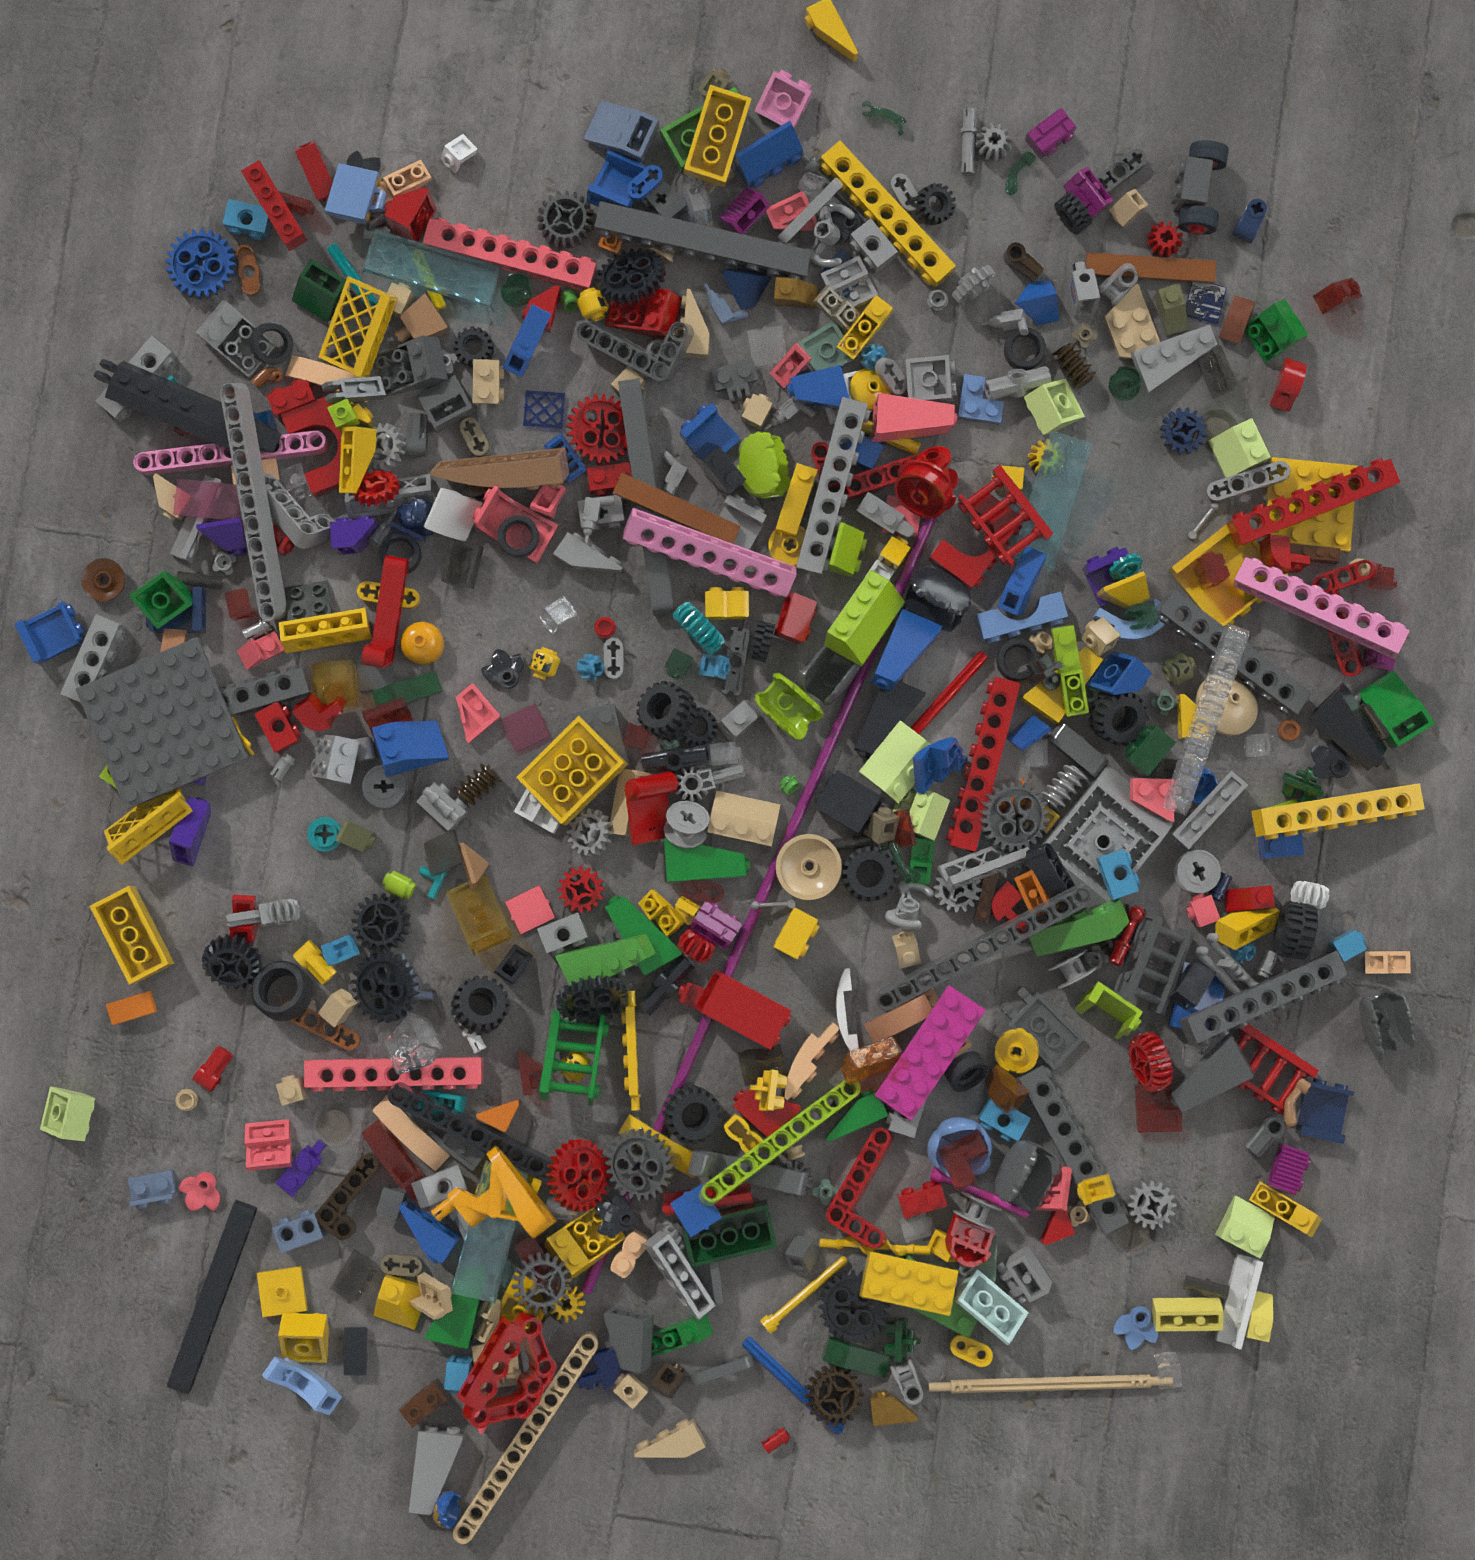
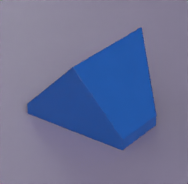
M1046 279L1028 283L1015 304L1023 308L1024 312L1038 326L1059 321L1057 293L1051 281Z

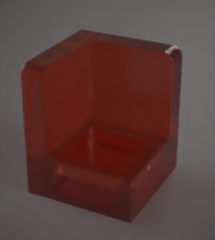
M1377 563L1378 573L1374 578L1370 579L1369 589L1392 590L1396 588L1397 582H1393L1394 568L1382 567V564Z
M243 588L225 592L228 611L232 620L236 621L256 616L254 607L250 605L247 589Z
M628 722L624 745L646 750L650 732L641 726Z

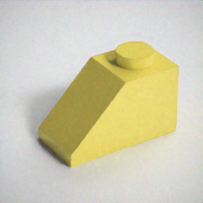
M1256 1291L1245 1336L1269 1342L1273 1325V1295Z

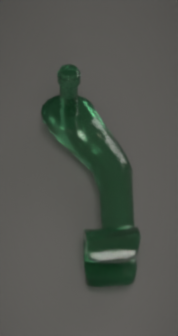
M869 101L862 103V107L868 106L871 108L867 112H862L863 116L869 117L874 114L893 121L894 124H898V134L903 135L902 124L906 123L904 117L892 110L875 107Z
M1032 152L1024 153L1020 160L1009 170L1005 187L1007 194L1014 195L1017 193V175L1025 164L1031 166L1036 160V156Z
M891 840L889 845H882L880 847L881 850L890 849L895 864L905 876L904 882L906 884H910L912 879L915 883L920 880L921 874L917 870H909L905 864L896 841Z

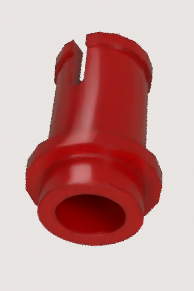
M784 1427L781 1429L777 1428L776 1433L761 1443L765 1451L770 1454L782 1444H788V1440L791 1437Z

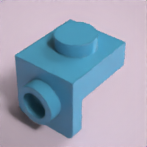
M703 653L699 675L726 680V675L730 671V658Z
M353 934L321 945L323 957L328 966L341 963L360 954Z

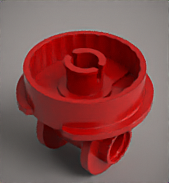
M942 446L928 448L922 451L915 460L906 461L898 469V479L894 485L895 494L900 503L910 512L925 518H935L955 504L956 496L953 494V489L958 484L959 477L955 470L947 468L952 459L949 449Z

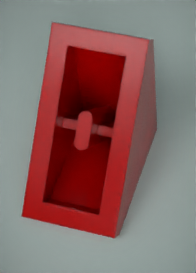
M1067 1211L1051 1212L1039 1240L1042 1244L1048 1245L1075 1234Z

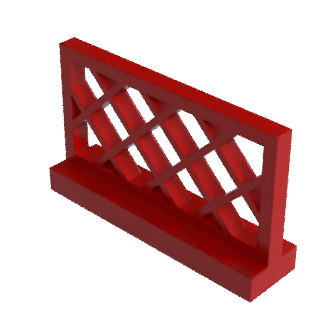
M733 1182L725 1184L731 1186L733 1185ZM749 1183L741 1184L715 1204L716 1208L753 1203L751 1185ZM692 1189L663 1193V1213H666V1216L676 1215L670 1203L683 1196L685 1191L689 1192ZM706 1190L711 1199L716 1197L713 1190Z

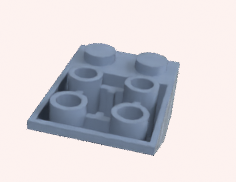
M601 101L583 140L607 151L620 153L628 159L639 161L643 164L659 130V119L640 110Z

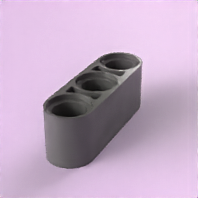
M1062 722L1046 738L1051 745L1093 779L1109 763L1101 753Z

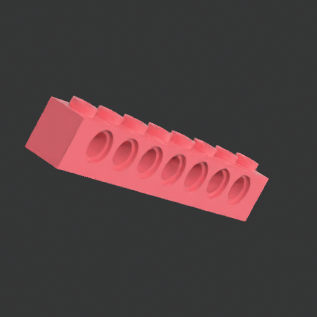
M443 218L429 219L423 240V245L427 250L580 291L592 288L597 272V265L591 258H576L569 252H554L550 247L540 245V247L531 246V243L525 240L516 242L502 234L498 236L490 235V232L484 229L475 231L461 223H457V225L449 224ZM451 233L454 235L450 241L443 240L446 234ZM468 239L475 240V243L470 247L464 245ZM490 244L496 246L492 252L485 251L486 246ZM509 250L516 251V255L512 258L505 256ZM529 256L537 257L534 263L526 262ZM551 261L558 263L554 269H549L547 264ZM570 267H577L579 269L576 274H569L567 272Z
M483 1057L418 1058L422 1068H419L422 1073L419 1080L412 1078L411 1071L408 1070L406 1063L398 1062L395 1058L304 1061V1088L311 1087L312 1092L324 1091V1087H333V1091H346V1087H355V1091H366L368 1086H377V1090H390V1086L401 1082L410 1087L421 1086V1090L434 1089V1085H443V1089H456V1085H465V1089H477L478 1085L484 1083ZM397 1058L401 1062H406L405 1059ZM410 1058L413 1067L416 1068L413 1058ZM436 1067L441 1068L444 1072L441 1080L433 1076V1070ZM457 1067H462L466 1071L464 1079H458L455 1076ZM392 1068L399 1071L400 1076L398 1080L390 1078L389 1071ZM326 1069L331 1070L333 1073V1079L330 1082L326 1081L323 1077ZM348 1069H352L355 1072V1079L353 1081H349L345 1077V1072ZM369 1069L376 1070L378 1076L375 1081L367 1077Z

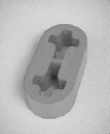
M899 173L894 175L890 183L893 195L908 214L915 213L918 207L914 208L911 205H906V196L911 201L915 200V197L918 196L914 186L905 174ZM897 180L900 183L905 182L903 186L904 192L901 187H895Z
M886 357L880 358L876 362L875 371L886 389L898 395L904 393L907 389V379L897 363ZM885 364H888L887 370L889 371V373L884 371L886 369ZM893 379L898 380V382H897L898 387H897V388H895L896 383H895V381H894Z
M609 638L604 644V672L612 680L619 679L624 673V647L617 638ZM613 642H616V646H620V649L616 650V657H612L611 650H608V647ZM616 660L617 668H620L616 675H612L608 671V668H612V661Z

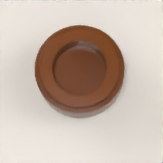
M1292 719L1282 721L1277 728L1278 736L1287 742L1297 739L1301 732L1298 722Z

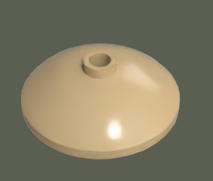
M1217 673L1205 679L1197 691L1196 703L1199 714L1203 721L1214 731L1223 735L1234 736L1244 733L1254 724L1258 714L1257 700L1252 689L1244 685L1243 680L1228 673Z
M803 834L789 840L780 850L776 861V873L782 887L792 896L803 900L819 899L830 893L837 885L842 871L841 858L835 846L829 840L815 834ZM807 862L813 863L814 868L812 870L806 869L805 865Z

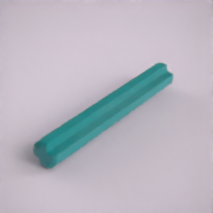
M336 243L330 245L327 251L346 278L350 276L363 282ZM352 283L351 286L356 293L361 295L358 285ZM372 294L368 295L367 298L371 307L377 305L378 302Z

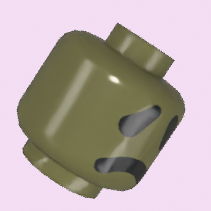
M1178 653L1165 660L1162 671L1169 683L1172 682L1178 685L1193 678L1196 664L1191 656L1187 657L1184 653Z

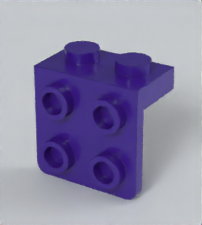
M1119 547L1110 549L1106 552L1107 556L1099 558L1098 555L1087 560V564L1082 568L1097 603L1101 607L1110 604V602L1098 598L1096 593L1103 587L1121 581L1114 580L1110 575L1109 569L1120 557L1123 558L1128 554L1126 547L1120 550Z

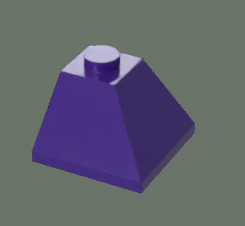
M234 518L196 524L197 530L227 552L233 554V556L246 555L248 548L242 519Z

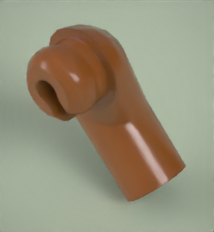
M265 367L251 381L259 388L266 381L280 382L283 379V373L278 368Z

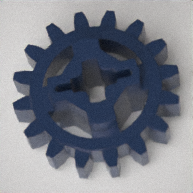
M1180 407L1177 408L1176 414L1170 411L1168 414L1169 418L1165 417L1162 421L1166 425L1160 427V430L1164 431L1160 439H1166L1164 447L1170 445V452L1177 449L1178 455H1181L1184 450L1187 455L1191 453L1192 449L1197 451L1199 445L1205 443L1202 437L1208 435V432L1203 431L1208 425L1201 423L1204 417H1197V410L1189 413V407L1184 412H1182ZM1176 420V427L1170 430L1171 423ZM1183 428V430H1187L1188 433L1185 435L1184 432H1180L1179 430ZM1197 433L1196 440L1192 443V435Z

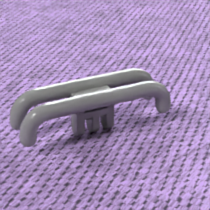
M1209 933L1206 940L1210 947L1221 957L1217 964L1207 955L1208 949L1206 947L1200 946L1196 949L1197 957L1216 973L1215 976L1233 995L1241 992V990L1233 983L1232 979L1243 981L1249 987L1258 984L1218 942L1219 936L1216 933Z

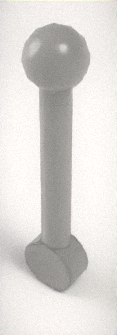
M1213 502L1210 505V510L1195 529L1188 533L1190 540L1196 538L1197 532L1213 511L1218 510V503Z
M794 900L775 903H758L753 901L751 904L754 910H757L759 907H795Z

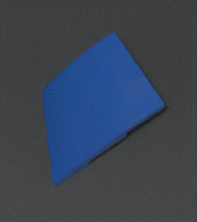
M950 737L934 742L920 750L912 758L916 793L925 794L933 782L942 783L951 770L960 772L968 758L962 755L963 749L959 746L956 738Z

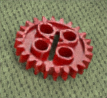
M605 393L601 395L600 399H598L596 394H593L592 400L586 396L584 398L585 404L578 401V408L573 407L571 409L574 415H568L567 417L572 422L565 426L571 429L566 436L573 438L569 445L576 444L577 447L574 449V452L582 451L581 459L585 455L589 456V463L593 458H596L598 465L602 459L608 464L610 457L616 462L618 460L617 454L623 457L625 455L623 449L628 451L623 413L620 407L621 400H618L616 403L613 402V395L609 400H606ZM600 410H603V411H604V417H603V420H602V429H605V431H604V432L602 433V435H601V444H602V447L599 448V447H598V441H599L600 429H596V428H597V427L600 425V423H601ZM586 413H593L596 421H588ZM614 415L617 418V424L609 423L607 416ZM585 434H591L595 442L587 443L584 438ZM606 437H614L616 445H609L606 442Z
M576 1139L568 1140V1143H562V1148L555 1149L557 1156L550 1157L553 1164H547V1167L552 1169L550 1173L546 1174V1176L551 1177V1181L547 1185L553 1186L549 1193L556 1194L554 1201L560 1202V1207H566L567 1211L582 1212L589 1211L590 1207H596V1202H602L600 1194H607L604 1186H610L606 1181V1178L611 1177L610 1174L606 1173L610 1165L604 1164L608 1158L601 1157L603 1149H597L598 1144H591V1140Z

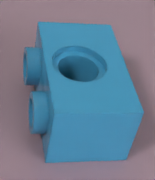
M228 199L222 223L226 230H228V233L240 236L241 233L247 234L255 240L269 239L272 222L262 206ZM246 218H253L249 225L243 224Z
M1124 849L1095 858L1110 900L1139 891L1140 881L1137 874L1132 873L1130 865L1133 863L1128 852L1125 853ZM1116 868L1123 869L1124 878L1122 880L1115 878L1114 871Z
M990 1096L977 1117L982 1120L980 1125L990 1131L993 1128L1001 1131L999 1136L1009 1142L1012 1139L1019 1141L1031 1120L1030 1117L1018 1110L1006 1113L990 1099ZM1001 1114H1007L1009 1118L1005 1126H1000L997 1122Z
M452 1354L447 1361L444 1389L450 1390L449 1393L458 1394L473 1368V1356Z

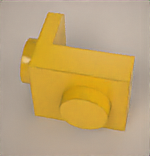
M1109 1173L1084 1179L1078 1184V1196L1080 1200H1083L1085 1206L1094 1201L1116 1195Z

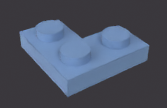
M964 374L958 411L959 419L994 424L1001 423L1004 401L983 398L986 377Z

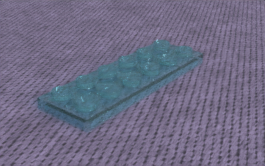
M375 229L363 266V272L489 308L500 272V266Z
M1051 430L1029 502L1054 534L1046 542L1042 538L1040 540L1036 539L1028 546L1048 554L1043 566L1054 569L1093 443ZM1024 521L1021 524L1023 528L1018 533L1015 544L1032 532L1034 527L1029 521ZM1024 548L1014 557L1020 559L1026 548Z
M485 1161L476 1194L478 1197L490 1188L492 1162ZM516 1168L527 1181L528 1173ZM507 1197L505 1212L515 1213ZM487 1216L473 1228L468 1225L451 1293L488 1302H496L516 1220Z

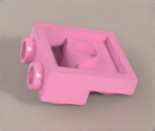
M782 69L780 73L773 71L755 112L781 126L791 121L795 129L814 91L810 90L811 85L805 81L799 80L797 83L791 80L792 75Z

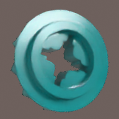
M1133 553L1131 555L1126 554L1123 558L1120 557L1109 569L1111 577L1114 580H1123L1135 575L1143 564L1141 556Z
M330 817L317 818L310 824L307 831L310 845L322 852L334 850L340 844L335 839L341 826ZM325 825L327 832L334 834L331 837H327L326 844L323 837L316 835L324 831Z

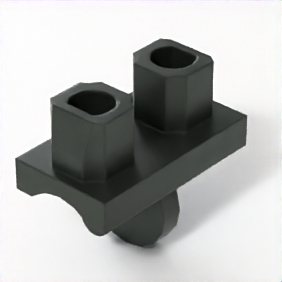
M1046 654L1026 665L1032 674L1028 678L1030 684L1041 681L1042 686L1048 691L1059 687V675L1053 671L1063 667L1060 661L1054 663L1050 656Z

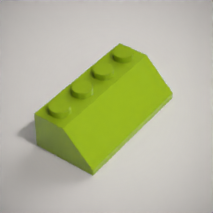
M870 569L827 631L824 646L862 667L905 604V601L891 581Z

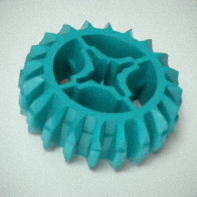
M684 602L673 613V618L679 626L706 653L712 655L724 644V638L719 631L691 603Z

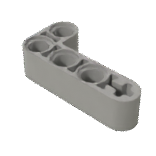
M264 474L271 517L289 539L302 549L326 542L331 533L330 522H334V520L327 514L309 517L276 477Z

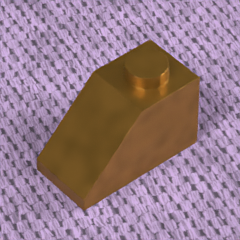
M776 277L775 306L817 308L813 303L818 296L817 285L795 278Z
M887 1390L874 1391L873 1395H869L873 1426L918 1422L916 1412L894 1394L887 1393Z

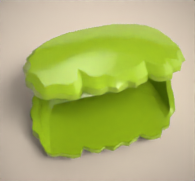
M758 431L750 434L740 444L739 465L736 467L746 479L743 482L745 490L754 497H779L788 491V486L791 482L787 476L789 462L786 460L787 455L783 452L785 445L779 436H771L770 433Z
M780 673L773 675V682L765 691L758 692L755 695L754 701L760 710L780 729L786 732L788 736L795 740L803 739L808 731V724L811 721L816 722L820 720L824 715L821 707L805 691Z

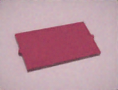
M177 479L176 494L173 495V498H175L174 515L219 520L239 518L240 503L235 484Z

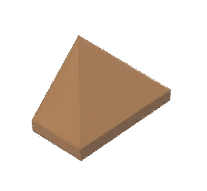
M464 842L459 843L458 851L470 889L474 890L490 863Z

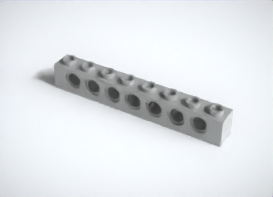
M842 397L796 566L797 569L822 575L823 570H828L830 558H826L828 549L833 550L836 537H832L834 528L839 529L842 516H838L840 507H845L848 496L844 494L845 486L850 487L853 474L849 473L851 464L856 466L859 455L858 452H855L857 443L862 444L865 431H861L862 423L868 422L871 411L867 409V403ZM848 418L856 419L858 425L854 429L846 427L845 421ZM843 439H848L851 441L852 447L849 450H842L839 442ZM837 460L844 461L846 464L845 470L841 472L836 471L833 467L834 462ZM832 481L840 484V490L836 493L828 490V484ZM824 503H832L835 507L834 512L825 514L822 511ZM824 523L829 527V532L826 535H819L817 533L816 527L819 524ZM816 544L823 548L822 555L818 557L813 556L810 552L811 547Z

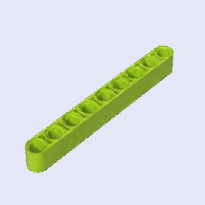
M853 1078L844 1080L707 1182L699 1193L701 1203L706 1206L715 1205L852 1102L860 1093L859 1082ZM844 1086L851 1087L853 1095L847 1094L844 1091ZM827 1099H833L836 1102V1107H830ZM810 1112H817L820 1119L813 1120ZM793 1125H800L803 1132L796 1133L793 1130ZM775 1138H783L785 1146H779ZM758 1151H766L768 1159H761ZM747 1163L751 1171L744 1172L740 1164ZM723 1177H731L733 1185H726L723 1182ZM705 1190H713L716 1197L709 1199L705 1195Z

